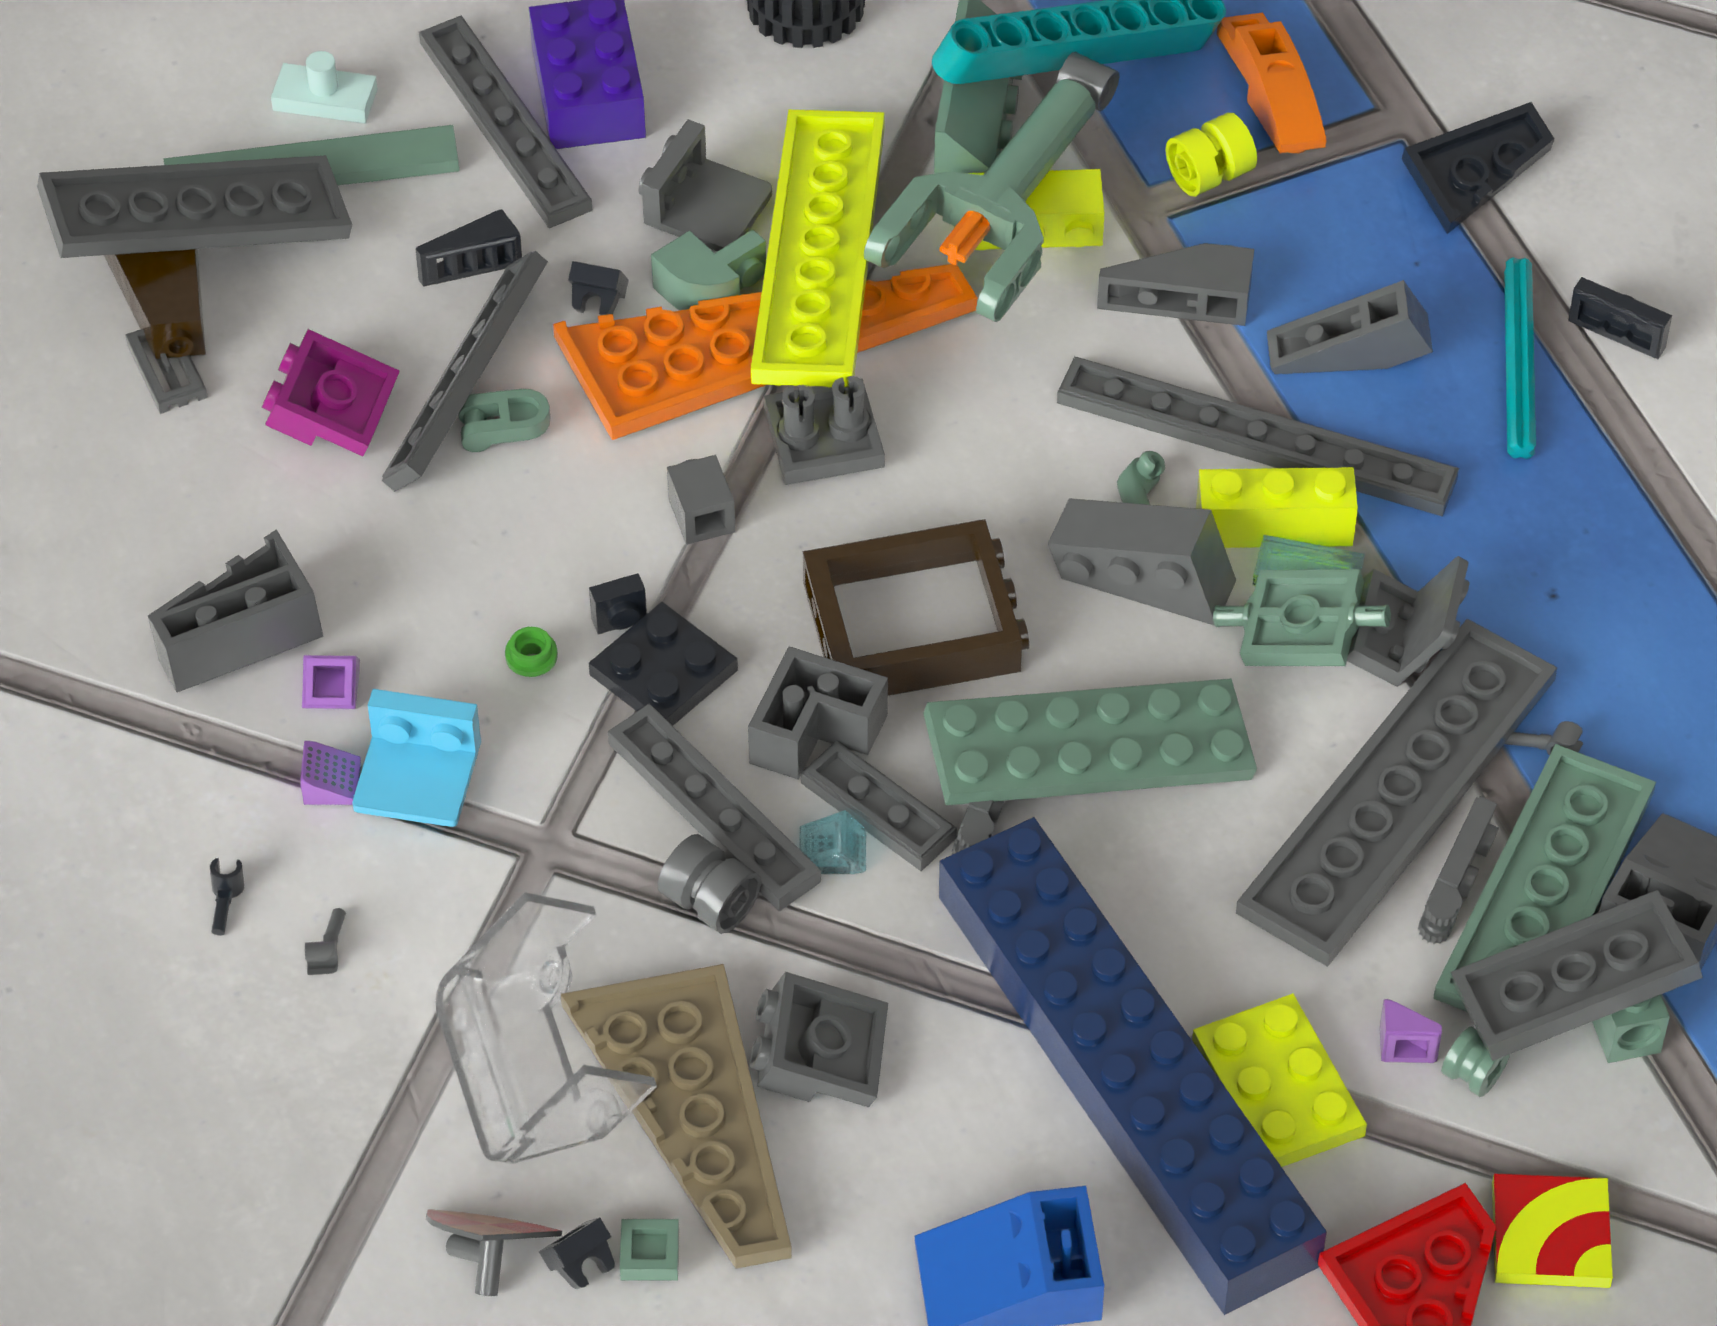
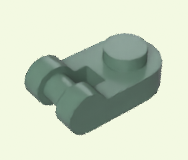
M514 389L470 394L458 414L460 421L465 424L460 432L462 446L470 452L484 451L491 444L538 438L550 426V406L548 400L543 394L533 389ZM499 416L500 418L486 420L488 417Z

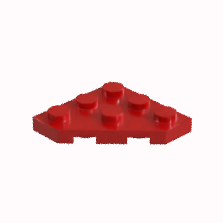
M1463 1183L1320 1252L1318 1266L1359 1326H1471L1495 1236L1496 1225L1468 1185Z

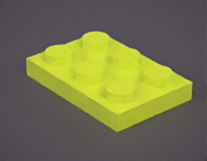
M1294 993L1193 1029L1192 1041L1281 1167L1365 1137L1367 1124Z

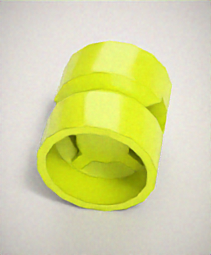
M1227 112L1205 122L1201 126V130L1192 128L1170 138L1166 143V159L1170 171L1179 187L1186 194L1193 197L1219 186L1222 183V179L1230 181L1252 171L1257 164V151L1253 138L1247 126L1234 113Z

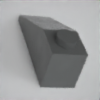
M1203 243L1101 268L1099 273L1097 309L1245 326L1252 280L1254 249Z
M1404 280L1267 330L1270 367L1274 374L1388 369L1433 352L1428 314Z

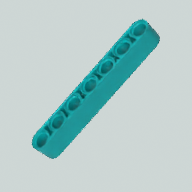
M1102 0L966 18L955 21L932 56V65L938 76L945 81L953 84H965L1061 70L1065 60L1072 52L1080 53L1101 64L1193 52L1202 49L1225 17L1226 8L1222 0Z

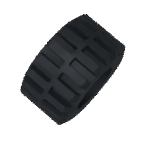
M747 0L750 20L753 25H759V32L765 37L773 35L774 42L781 45L786 42L793 43L795 48H803V45L812 44L813 48L822 47L823 42L830 41L835 43L841 40L842 33L850 34L856 29V22H861L864 15L863 8H865V0Z

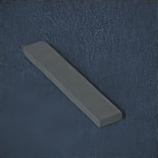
M462 15L420 31V44L547 227L552 228L591 212L592 199Z
M537 251L526 254L506 267L382 475V481L394 492L422 477L547 265L548 261Z

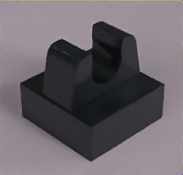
M572 261L568 281L572 284V307L577 312L584 313L587 300L590 297L598 296L601 298L599 314H613L619 299H625L629 279L618 269Z
M600 1217L582 1223L539 1251L549 1270H557L574 1289L589 1285L587 1278L582 1272V1264L587 1258L594 1260L602 1273L609 1272L615 1267V1262L607 1242L612 1236Z

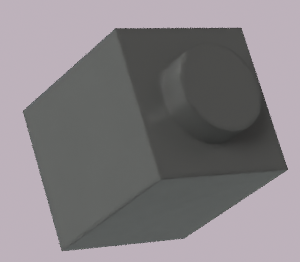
M716 455L700 459H689L680 464L667 467L668 498L686 545L735 532L734 498Z

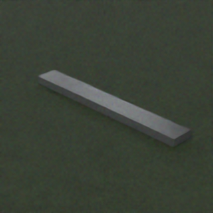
M1074 356L1057 392L1058 404L1275 468L1354 467L1357 492L1442 517L1458 480L1459 468L1076 356Z

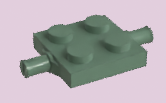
M1360 569L1259 570L1255 591L1247 600V603L1244 606L1216 605L1213 612V621L1215 627L1243 626L1245 633L1240 656L1245 666H1346L1351 640L1359 626L1389 627L1391 611L1389 605L1360 606L1364 586Z

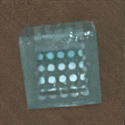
M846 810L800 826V850L821 870V874H858L866 871V831Z

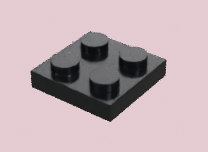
M660 602L589 662V675L636 711L650 704L672 726L738 671L737 657L664 602Z

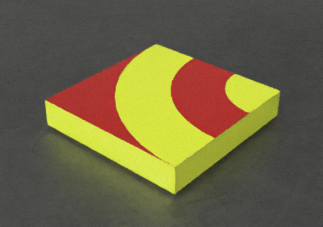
M1518 1174L1493 1175L1492 1208L1493 1222L1496 1225L1494 1236L1495 1283L1611 1287L1613 1273L1608 1178Z

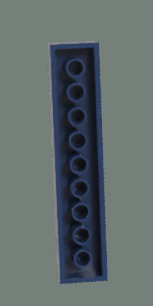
M1035 817L940 860L939 899L1222 1313L1226 1315L1319 1268L1318 1258L1319 1253L1323 1252L1325 1248L1326 1229Z

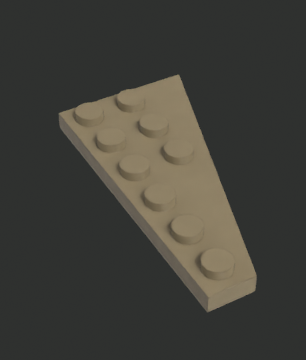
M724 964L562 993L561 1004L563 1009L735 1269L792 1258V1246Z

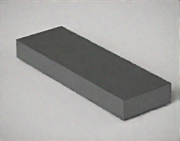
M837 740L801 772L802 785L920 871L928 866L957 837V827Z

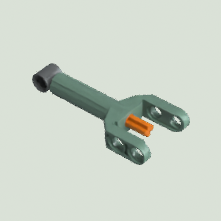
M1072 52L1065 60L1059 72L1057 82L983 175L947 171L914 177L872 230L865 245L864 259L881 268L896 265L937 213L943 216L942 221L955 226L940 246V252L948 255L949 263L957 265L959 261L965 263L982 240L1005 250L984 276V287L976 306L978 314L994 322L1000 321L1041 268L1040 258L1043 252L1041 245L1043 244L1044 237L1035 212L1025 201L1094 114L1095 109L1102 111L1108 106L1119 83V72L1080 53Z

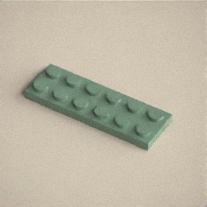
M1232 678L927 702L923 713L946 806L989 800L994 802L1252 780L1257 770Z
M1555 744L1435 986L1433 999L1468 1012L1455 988L1451 975L1452 971L1597 914L1602 898L1609 888L1651 801L1656 782Z

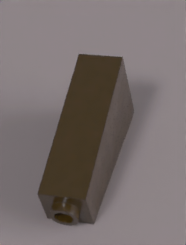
M198 249L104 255L140 329H143L146 341L156 360L161 359L160 354L164 353L167 358L185 357L189 354L190 356L206 355Z

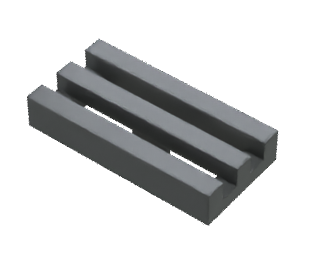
M143 329L125 334L129 350L160 414L170 411L169 406L178 404L180 408L189 405V399L196 397L200 401L208 398L206 387L190 354L178 358L190 383L183 387L166 354H160L161 359H157V362L171 390L164 393L141 342L146 341Z

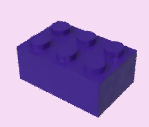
M578 0L530 6L529 20L533 57L548 138L556 149L646 138L644 96L625 1Z

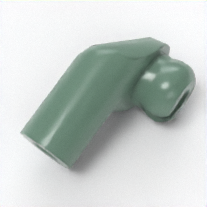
M1145 451L1140 457L1135 458L1120 474L1117 480V488L1122 503L1150 505L1147 494L1158 483L1160 475L1165 470V461L1160 454L1154 451Z

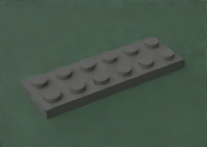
M326 155L39 173L37 184L60 258L349 239L352 229V222Z

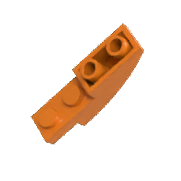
M1263 12L1224 17L1217 27V36L1248 83L1247 102L1279 153H1302L1310 149L1325 148L1326 135L1313 89L1301 58L1282 22L1269 23Z

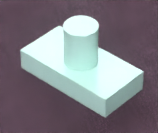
M317 51L307 57L306 66L283 63L271 96L273 111L366 124L378 90L377 79L373 75L336 70L334 56L331 53Z

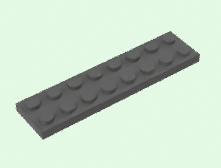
M1466 619L1459 628L1458 634L1451 646L1439 652L1238 899L1236 914L1328 967L1503 747L1510 735L1518 728L1556 678L1557 667L1475 622Z

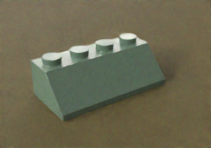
M959 0L955 21L996 15V13L980 0ZM1022 76L965 84H953L944 80L935 128L934 174L947 171L959 173H985L1001 153V149H1004L1012 139L1013 121L1006 120L1007 114L1016 115L1019 86L1012 85L1013 79L1022 80Z

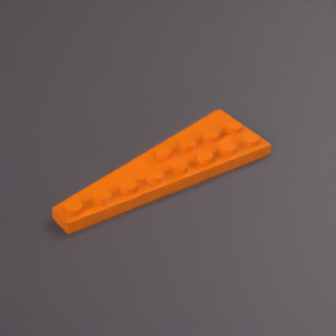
M946 264L900 271V275L892 276V279L876 282L866 280L857 353L976 311L978 297L958 265ZM762 292L698 301V305L690 306V309L662 310L661 306L646 309L645 316L614 320L613 314L598 316V323L567 327L566 321L553 324L554 338L612 440L766 386L765 384H751V363Z

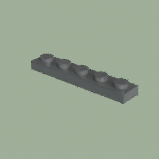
M647 704L608 731L609 745L705 839L725 852L726 859L735 858L761 876L759 892L779 912L821 882V870L650 704Z

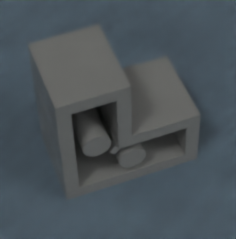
M789 646L748 725L749 764L799 780L801 772L804 770L818 740L831 744L837 740L850 750L868 755L888 716V678Z

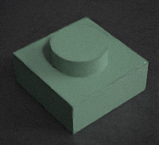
M621 1219L620 1280L678 1281L679 1219Z

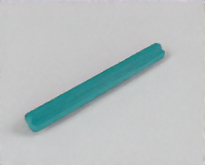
M1512 257L1506 261V269L1504 271L1507 452L1514 459L1519 457L1529 459L1535 454L1536 446L1532 263L1529 259Z

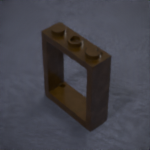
M986 519L803 551V584L823 657L887 677L888 696L1021 672L1022 650L1029 649L1028 630L1023 618H1015L1013 609L1017 608V598L1014 583L1011 578L1003 579L1001 569L1005 567L1002 544L999 538L991 539ZM972 561L977 562L997 632L853 658L834 586Z

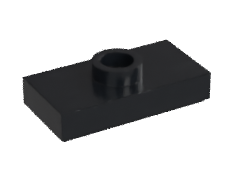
M1581 277L1573 289L1568 321L1659 359L1666 348L1672 315L1642 303L1629 295L1621 294Z

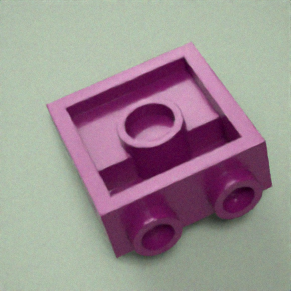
M307 329L299 346L292 343L289 344L279 365L278 371L287 375L283 384L273 380L261 408L270 412L265 425L310 446L313 444L316 436H319L360 456H364L400 370Z

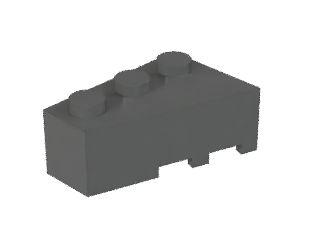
M1069 498L1048 542L1061 579L1214 625L1213 612L1215 611V606L1226 605L1236 583V577L1212 511L1209 509Z
M277 529L264 537L265 546L247 558L243 559L237 555L225 563L227 568L225 573L207 585L198 581L148 615L158 659L176 692L202 684L324 637L314 591Z

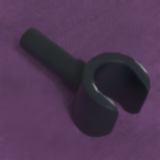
M215 858L210 864L212 891L216 895V907L211 930L214 935L222 936L225 934L229 905L232 898L237 897L244 890L242 862L238 859L235 871L230 874H220L219 858Z

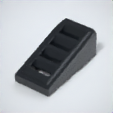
M502 209L415 248L418 279L423 287L506 269L508 265L522 257L520 233ZM443 258V261L437 263L436 259Z

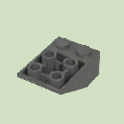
M1662 813L1623 861L1602 898L1599 913L1658 890L1699 962L1701 970L1717 942V836Z

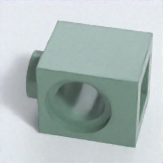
M1658 995L1595 1020L1592 1023L1607 1062L1613 1063L1661 1053L1670 1016L1662 996Z

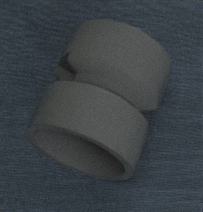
M699 834L687 837L673 850L666 860L658 879V891L685 910L695 909L698 913L697 918L720 934L728 933L746 917L753 907L761 888V876L735 858L726 859L725 852Z

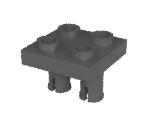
M848 376V387H844V380L841 377L834 381L832 387L798 385V390H794L793 386L786 388L784 392L764 395V410L785 485L885 467V453L862 378Z

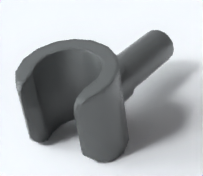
M1563 721L1558 724L1553 735L1513 732L1505 744L1539 748L1540 750H1546L1549 756L1555 744L1579 752L1583 742L1578 739L1583 731L1579 725Z
M333 909L326 932L323 935V941L305 942L307 975L337 972L338 936L346 915L343 909Z

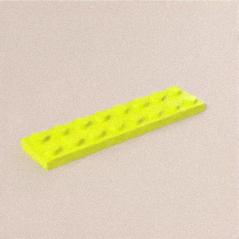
M788 109L751 363V384L832 387L835 380L843 377L844 387H848V376L855 375L868 261L864 259V249L873 229L885 131V112Z

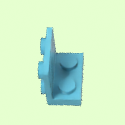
M372 689L368 702L372 739L352 801L353 810L363 814L448 827L457 826L481 745L477 704Z

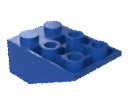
M1086 1186L1028 1192L914 1236L928 1326H1057L1102 1320L1105 1285Z

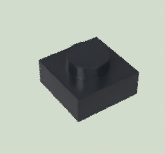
M639 573L589 587L591 620L597 634L627 629L647 614L645 587Z

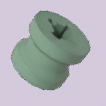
M1471 1026L1460 1034L1450 1048L1443 1062L1441 1072L1452 1080L1457 1078L1464 1080L1468 1083L1469 1090L1478 1097H1483L1501 1076L1510 1054L1492 1061L1477 1029Z

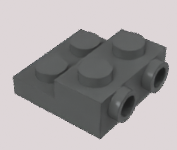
M785 971L772 990H764L756 1011V1020L766 1023L764 1037L759 1036L756 1039L749 1061L750 1068L759 1070L757 1087L807 1102L813 1098L816 1092L870 1107L878 1094L888 1003Z

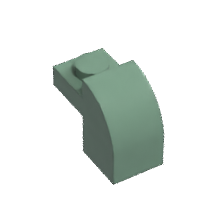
M751 230L714 253L691 231H688L651 254L653 288L678 310L690 309V306L698 305V301L740 295L741 289L754 285L765 273L766 241L757 232Z

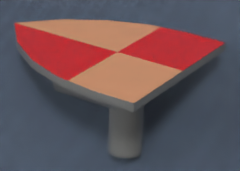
M428 1209L426 1214V1220L431 1225L454 1233L448 1238L446 1243V1251L450 1256L478 1263L475 1294L483 1296H498L504 1240L562 1236V1230L495 1216Z

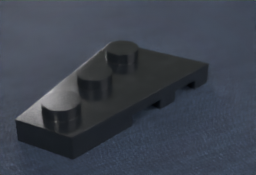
M1529 102L1404 148L1402 161L1448 234L1549 152L1555 138L1533 103Z

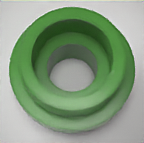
M524 627L517 630L505 647V660L508 667L516 674L525 677H536L547 673L554 667L558 658L555 641L545 630L538 627Z

